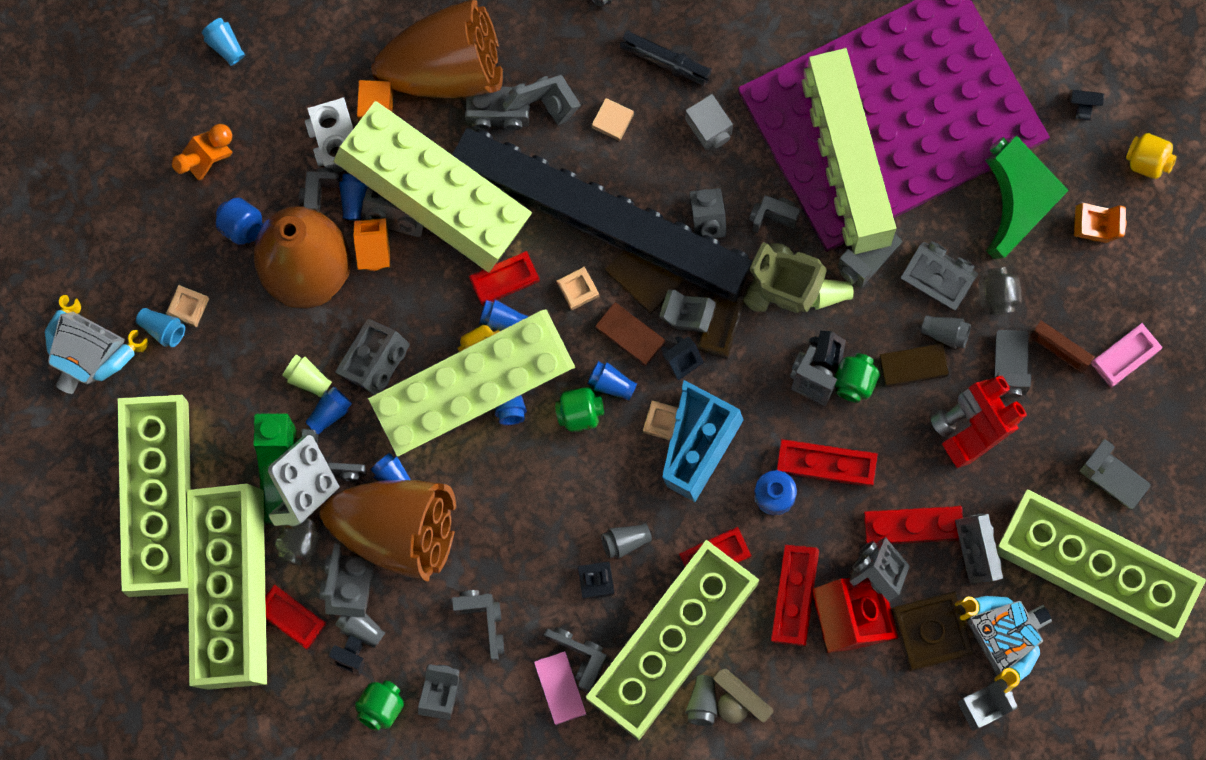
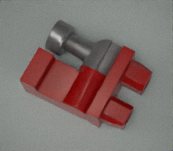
M1003 376L974 383L969 389L958 396V404L949 412L939 410L931 416L933 427L943 437L953 433L956 430V423L966 417L971 424L956 436L942 443L956 468L971 464L1010 434L1019 429L1017 424L1027 416L1024 408L1017 401L1007 407L1003 404L1000 397L1010 390Z

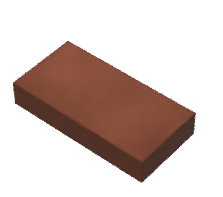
M614 302L595 326L597 331L645 367L665 344V339L616 302Z
M1042 320L1030 336L1031 339L1081 373L1085 372L1094 359L1092 354Z

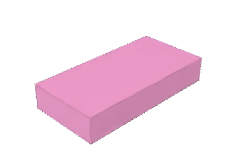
M1141 323L1094 359L1091 364L1112 388L1158 353L1163 347Z
M565 651L535 661L534 664L555 725L586 715Z

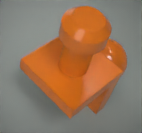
M216 124L210 131L192 137L182 154L173 157L172 167L174 171L178 174H183L190 170L198 180L203 179L214 162L230 157L233 153L227 146L232 140L230 128L224 124Z

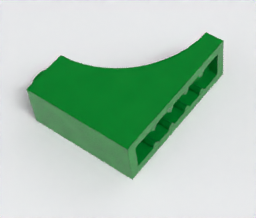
M1018 136L1006 139L1001 137L990 147L989 150L992 154L985 160L997 178L1003 204L999 229L992 243L985 250L993 259L1005 258L1069 191Z
M255 414L254 448L258 460L260 489L264 490V525H274L269 514L283 502L268 473V468L295 444L297 439V429L288 414Z

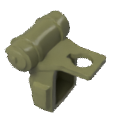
M763 242L750 267V271L755 278L752 284L748 286L743 301L751 310L757 312H765L772 302L776 303L778 307L791 312H808L821 290L827 270L817 258L800 252L793 255L790 248L784 244L770 243L769 246Z

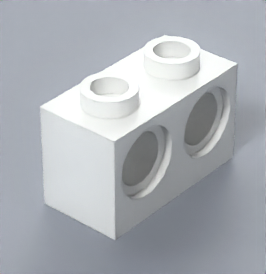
M340 98L308 108L310 119L305 120L309 137H316L319 147L313 149L318 167L325 166V168L332 169L334 173L344 171V169L333 162L335 157L330 156L329 153L334 147H340L353 130L345 99ZM327 118L336 119L335 125L330 128L322 127L321 123Z

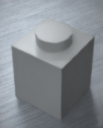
M713 94L686 110L685 120L705 150L712 146L718 148L730 140L733 124Z

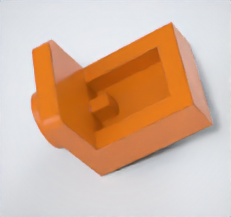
M1086 203L1076 205L1074 236L1102 243H1108L1124 237L1127 225L1125 218L1126 207L1118 205L1108 209Z

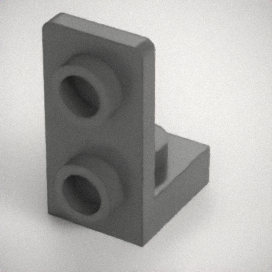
M562 75L553 78L544 76L527 86L524 83L519 84L509 91V97L502 105L504 110L508 111L542 100L557 125L566 123L581 106Z
M1104 439L1079 472L1125 507L1132 510L1151 485L1110 454L1115 446Z
M555 627L554 631L546 629L544 633L545 639L590 658L589 663L582 662L575 678L580 681L578 685L579 690L589 693L596 684L607 660V655L601 653L603 647L585 640L584 644L572 640L573 634L558 627Z

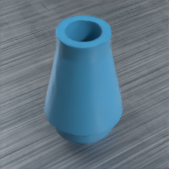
M218 18L202 30L201 33L205 37L203 41L223 57L230 66L236 64L245 56L229 22H224L222 18Z
M143 308L136 317V324L147 331L164 347H175L184 336L185 325L181 323L179 318L151 311L147 308Z

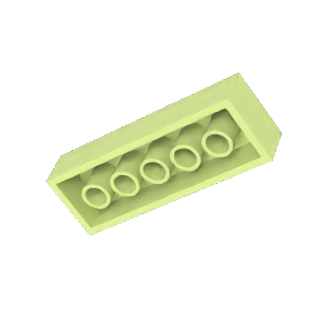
M847 48L809 57L807 68L804 69L805 79H802V87L805 97H811L813 108L810 109L812 124L814 127L819 126L821 138H818V145L821 156H827L829 167L826 168V175L829 185L836 188L837 197L834 198L837 215H843L845 227L842 228L845 244L846 246H852L854 254L891 246L896 232V225Z
M377 101L373 103L341 144L333 161L489 273L532 213Z
M542 310L368 399L398 457L575 368V365L547 310Z
M183 395L118 398L122 592L128 597L188 594L187 490H191L189 403Z
M249 484L187 490L189 686L208 690L267 685L264 490Z
M1028 489L1022 495L996 547L997 554L1002 558L1170 643L1178 639L1206 582V579Z
M706 540L587 694L586 700L639 741L757 587L759 579Z

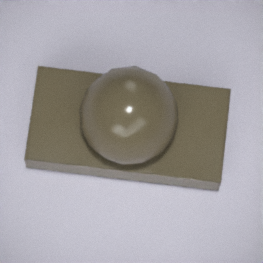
M722 669L713 678L727 691L720 697L717 704L718 714L722 720L727 723L736 724L742 722L747 717L749 711L762 722H765L772 715L773 709L729 670Z

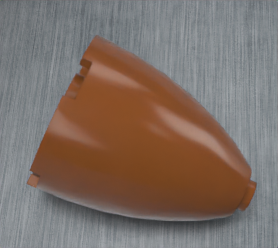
M468 0L454 4L422 18L400 32L375 57V63L371 65L375 81L391 82V88L395 91L430 98L472 97L499 91L503 82V69L501 66H495L498 63L496 47H499L485 6L478 7L477 0Z
M289 207L273 214L261 227L254 247V263L262 286L272 297L289 307L312 308L331 300V297L348 280L351 270V253L341 230L327 216L306 207Z
M420 480L378 481L348 488L330 496L321 505L320 519L323 520L324 526L337 540L365 560L403 576L429 581L432 573L439 574L449 556L455 531L450 530L451 510L454 511L456 509V500L452 488L447 484Z

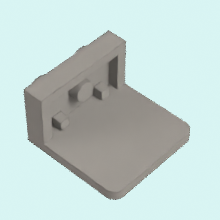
M311 435L301 437L269 466L268 473L283 499V502L269 514V517L274 526H296L305 521L314 510L340 487Z

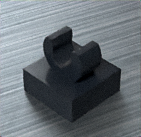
M1070 89L1068 102L1078 103L1076 119L1091 121L1092 105L1103 106L1105 94Z
M820 330L819 337L809 338V342L817 346L812 362L820 364L829 371H837L840 361L843 359L846 340L832 331Z
M679 336L676 337L677 344L669 350L665 346L662 347V355L671 373L678 381L704 363L696 344L689 336L685 339Z
M610 561L578 566L583 600L615 595Z
M350 635L344 649L333 645L328 656L330 664L360 677L365 667L364 658L359 656L363 647L362 640Z

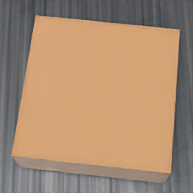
M606 98L592 123V128L620 141L634 116V111Z
M585 267L556 281L571 311L599 297V292Z
M178 285L166 315L179 318L181 322L197 328L209 298L206 295Z
M651 401L643 433L670 440L673 436L676 412L679 408Z

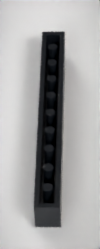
M467 127L452 156L511 198L623 251H628L731 302H736L751 272L752 260L748 259L749 256L743 251L735 248L728 250L720 246V242L711 236H698L681 222L675 221L673 224L662 219L663 216L653 209L646 208L643 210L636 207L631 199L623 195L615 197L607 193L606 189L598 183L590 181L587 184L577 179V175L570 170L564 168L557 170L549 166V162L540 156H527L521 153V149L512 143L505 142L502 144L495 141L491 134L482 129L474 131Z

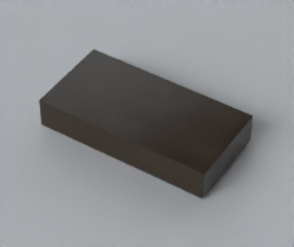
M713 293L712 300L716 302L708 331L701 334L697 347L698 351L728 359L743 309L744 296L739 295L734 303Z
M943 343L879 355L885 388L949 376Z

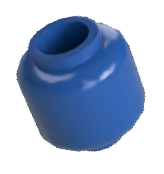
M232 198L229 201L223 202L218 207L215 225L221 234L240 245L256 240L263 226V218L261 212L244 199Z
M778 470L763 474L758 479L754 490L755 502L759 509L773 516L782 515L789 511L794 505L797 495V488L793 478L787 473Z

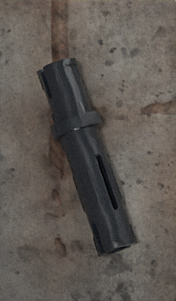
M629 30L625 32L622 38L624 42L621 41L620 49H624L672 71V75L675 77L681 75L703 87L706 86L709 80L708 75H711L712 68L689 59L688 55L683 52L681 54L673 52Z

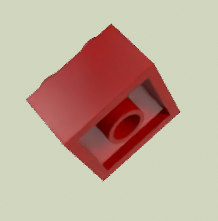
M844 578L812 589L815 608L818 612L823 639L828 653L849 651L898 639L890 604L883 594H879L873 589L869 578L864 579L855 586L849 582L850 578Z

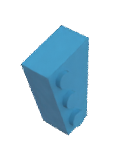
M684 380L679 409H677L674 432L670 439L662 478L668 488L696 502L744 420L740 409Z

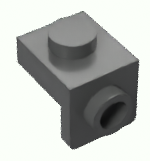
M317 168L315 172H306L305 188H300L299 206L320 212L322 187L339 188V182H341L339 174L334 173L332 169Z
M721 188L690 191L694 234L701 237L703 235L713 238L725 237L726 217Z
M765 195L762 204L755 203L749 220L754 222L752 232L759 233L764 218L795 229L801 209L797 208L794 202L786 198H779L777 200Z
M668 290L660 313V319L677 330L707 332L716 302L709 298L684 296L676 290Z
M427 665L425 682L418 706L419 715L445 720L451 719L458 691L459 670L447 665Z
M1003 679L957 702L972 731L1018 708L1012 691L1004 693L1007 685Z

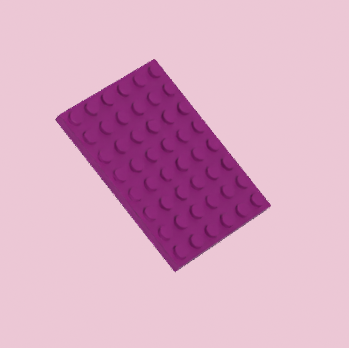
M914 0L738 87L741 99L826 252L845 243L842 233L845 222L843 215L838 216L834 204V198L837 197L835 186H830L827 179L826 168L829 167L827 156L822 157L819 150L818 138H821L819 126H813L810 116V109L813 108L811 97H805L802 87V79H805L804 69L808 66L809 57L847 48L893 218L992 170L985 160L992 154L989 150L990 147L1001 137L1006 139L1018 136L1030 150L1047 142L1050 138L972 0Z

